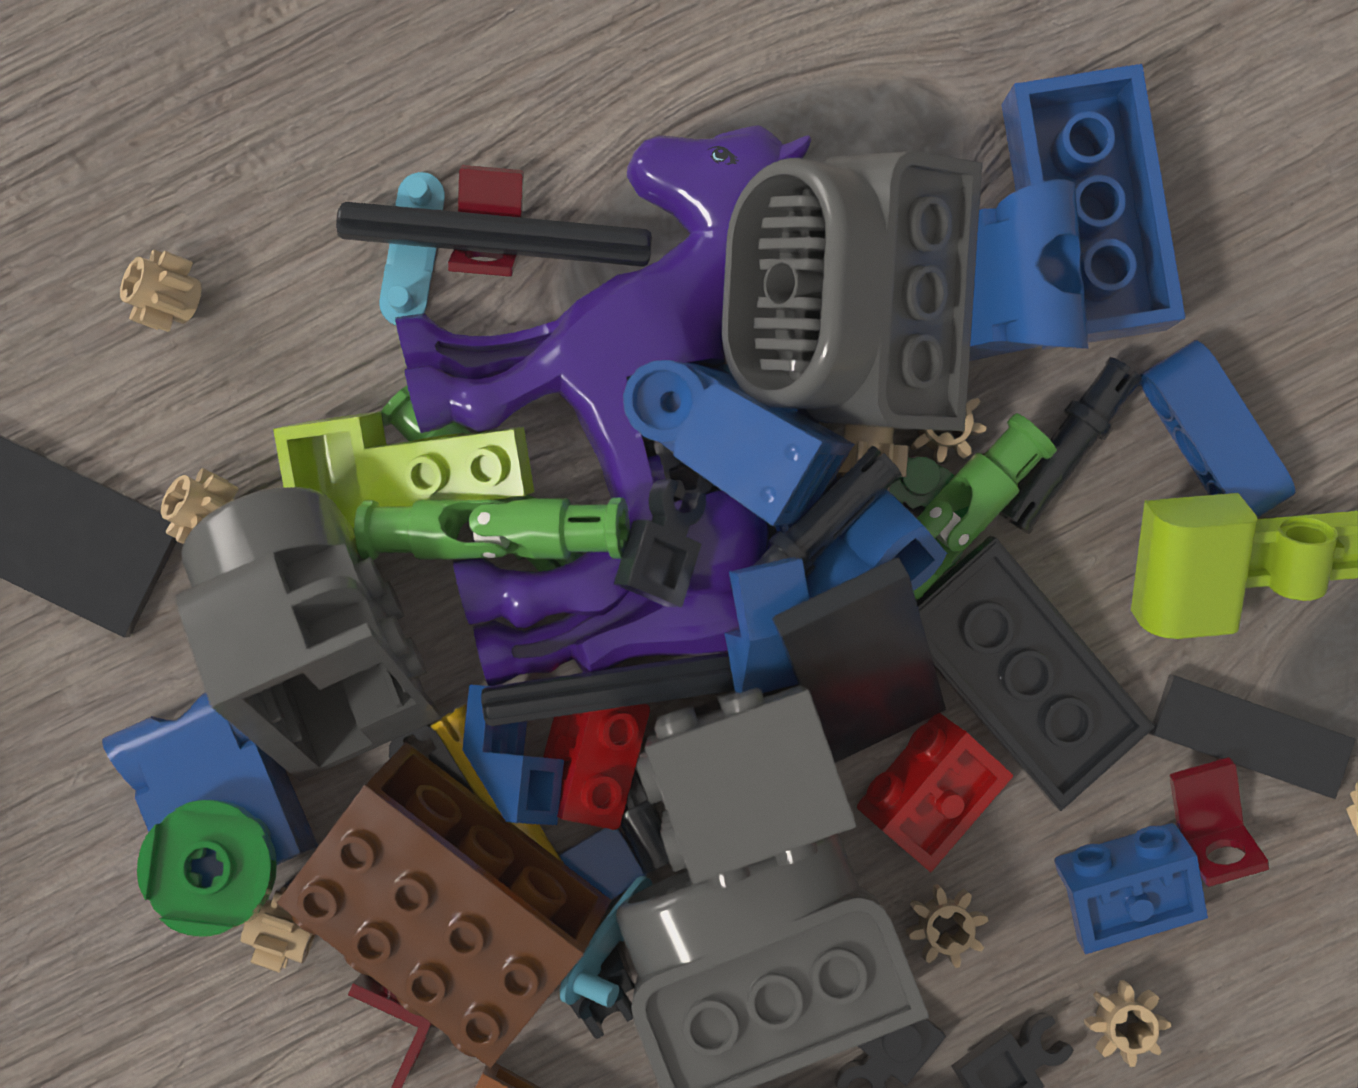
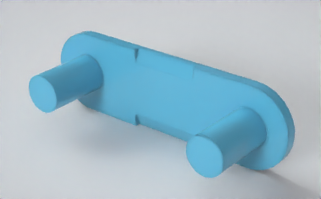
M413 173L407 176L400 184L395 206L443 210L445 202L444 188L440 181L429 173ZM389 244L379 305L383 316L393 325H396L395 317L426 312L437 248Z
M645 876L638 877L597 928L584 955L561 982L560 999L562 1002L572 1005L581 996H584L608 1008L615 1003L619 994V986L597 975L601 971V965L619 941H624L616 920L618 907L629 897L651 886V879Z

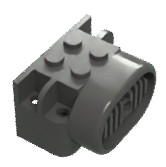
M920 151L834 156L825 162L789 158L776 161L759 171L745 186L735 204L729 222L726 242L722 342L728 367L740 388L757 401L769 407L806 409L816 421L822 423L899 429L965 431L982 163Z
M280 487L262 490L224 504L208 514L191 530L182 549V561L191 588L176 595V605L210 706L301 782L441 719L437 706L424 692L419 679L420 676L427 674L421 654L411 637L405 638L397 621L405 617L394 588L389 581L383 582L380 572L371 557L367 559L360 557L357 551L353 527L328 496L316 490L302 487Z
M839 833L815 841L818 852L805 859L778 866L776 858L773 856L750 864L748 867L751 876L732 885L713 890L710 888L708 880L693 885L689 872L686 870L641 890L626 899L618 907L616 920L638 974L632 1002L633 1019L660 1088H753L929 1017L892 921L876 897L865 888L859 886Z

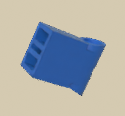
M1069 180L1039 182L1008 195L999 202L996 208L979 210L969 361L1044 345L1089 348L1084 285L1080 273L1081 249L1074 182Z
M672 360L652 361L639 367L628 379L623 394L624 411L631 425L646 438L663 444L674 452V457L772 526L795 524L827 492L855 445L794 409L774 408L764 405L745 393L729 372L714 367Z
M206 692L177 720L172 721L151 716L102 739L103 748L108 758L125 781L135 790V800L148 832L155 824L161 823L168 814L176 811L174 809L188 802L221 800L245 808L255 818L261 819L268 826L271 832V842L276 852L277 865L319 847L285 768L210 706ZM207 848L204 858L193 859L191 864L192 872L202 874V885L206 887H211L214 877L222 876L223 862L216 859V851Z

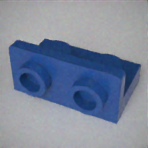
M1173 823L1162 826H1148L1140 829L1135 834L1101 844H1087L1077 848L1074 852L1057 856L1054 859L1056 871L1067 889L1077 940L1085 955L1208 918L1197 855L1178 827Z

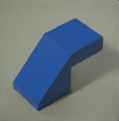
M792 557L730 571L729 575L740 629L725 632L724 634L735 692L742 693L759 688L762 693L798 685L772 618L809 599L802 559Z
M469 685L462 750L506 822L557 825L564 760L524 756L527 721L496 726L487 725L483 718L481 692L485 687L489 686Z

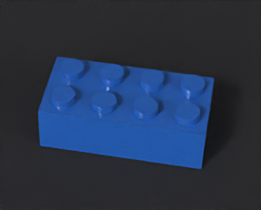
M1136 64L1014 83L1001 106L1015 190L1018 191L1024 187L1049 180H1069L1075 184L1081 249L1080 273L1084 285L1088 343L1166 331L1186 319L1143 65ZM1042 346V350L1059 348L1057 346Z

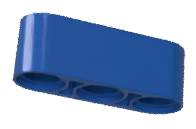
M1193 340L1140 374L1143 379L1141 386L1146 397L1209 495L1239 493L1257 518L1294 496L1296 493L1295 485L1289 472L1224 370L1204 344L1198 340Z

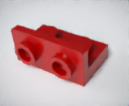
M639 704L553 717L543 758L564 760L558 818L612 830L619 828L650 713L649 705Z
M939 713L932 716L926 724L920 726L912 734L908 746L885 772L879 774L870 783L867 793L857 804V809L931 873L1014 775L970 734Z

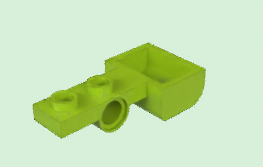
M381 411L307 421L273 429L283 487H302L323 493L335 503L353 529L357 508L364 500H375L379 503L380 507L413 506L415 501L423 499L496 500L526 496L535 492L524 427L471 434L455 433L403 443L387 444Z
M1239 493L1145 500L1131 612L1139 625L1147 632L1163 638L1184 639L1237 633L1239 631L1246 588L1268 586L1275 593L1285 598L1299 601L1319 599L1327 593L1329 581L1358 578V511L1257 519L1255 513Z

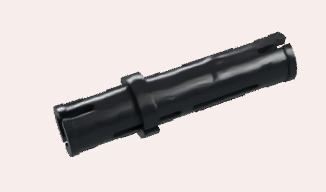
M1109 357L1105 362L1106 365L1079 401L1072 400L1064 410L1067 418L1050 439L1057 451L1051 458H1042L1017 485L1019 493L999 513L1005 519L1009 517L1011 519L1010 523L1027 534L1032 532L1033 526L1098 439L1106 440L1113 430L1110 422L1136 387L1140 386L1143 382L1142 377L1136 371L1129 375L1127 372L1131 367L1122 361Z
M872 445L857 463L785 533L778 531L769 540L772 546L753 566L792 557L802 559L805 578H807L816 569L813 562L883 492L902 477L899 468L886 454L883 453L879 457L881 454L880 450Z

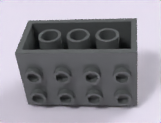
M794 685L762 693L759 688L742 693H736L734 690L717 696L720 708L696 716L694 707L691 705L657 717L654 727L655 731L649 733L645 749L641 751L640 759H638L637 767L650 804L661 800L664 801L666 810L662 811L663 823L661 824L662 830L660 832L672 868L675 872L687 867L693 885L708 880L712 890L732 885L751 876L748 867L750 864L773 856L776 858L778 866L805 859L818 852L815 841L857 827L808 689Z

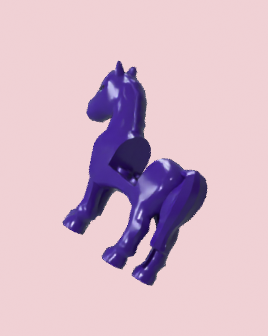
M755 125L722 133L710 139L657 135L644 140L632 155L627 167V178L639 197L673 215L690 235L659 261L638 271L616 275L581 297L556 321L508 334L468 336L453 334L436 324L425 313L395 317L397 332L407 366L404 371L407 387L420 432L426 433L439 430L453 422L469 427L477 432L491 431L497 429L512 414L530 402L544 395L559 393L573 407L599 460L610 497H623L626 500L630 529L633 520L651 521L652 514L648 504L650 490L657 480H666L659 455L647 457L643 438L646 437L631 425L624 411L623 394L627 381L639 367L652 361L672 360L714 368L725 362L722 342V313L727 232L733 209L745 186L763 168L782 159H803L810 147L811 137L806 135L783 144L766 128ZM440 370H442V371H444V372H446V373H448V374H451V375L454 376V377H450L449 375H447V374L441 372ZM723 490L705 494L706 508L704 514L698 522L689 527L686 536L702 543L682 608L664 606L614 585L621 559H613L610 557L609 552H587L569 564L540 572L500 569L486 558L454 560L453 567L456 582L469 625L487 622L502 616L509 620L516 628H526L537 623L547 615L561 612L571 613L564 619L528 630L511 628L497 621L473 626L476 646L487 685H500L522 674L551 673L560 665L573 659L582 673L612 669L615 665L632 657L653 655L696 657L728 652L724 633L740 629L733 591L729 587L731 585L729 572L752 567L772 546L769 543L768 522ZM682 500L674 502L677 510H679Z

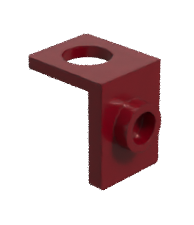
M462 165L459 169L458 212L522 218L524 171ZM453 250L448 261V271L511 277L519 255ZM476 257H488V258H494V259H497V260H493V261H480V260H474V259H471V258H476Z
M1230 757L1177 771L1169 775L1177 827L1196 853L1201 878L1208 887L1269 870L1268 859L1244 826L1237 769ZM1223 847L1237 848L1245 853L1241 860L1232 864H1217L1207 858L1212 851Z
M360 974L353 982L348 992L349 996L418 1027L391 1088H403L433 1024L423 1016H417L407 1011L399 1003L396 995L370 975Z

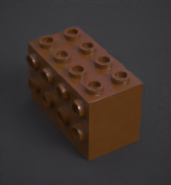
M405 742L363 786L276 904L286 910L301 929L318 935L343 954L346 962L354 970L364 975H370L396 995L399 1003L407 1011L417 1016H423L449 1036L452 1044L460 1052L470 1057H476L491 1069L584 955L611 899L511 822H506L501 814L409 743Z

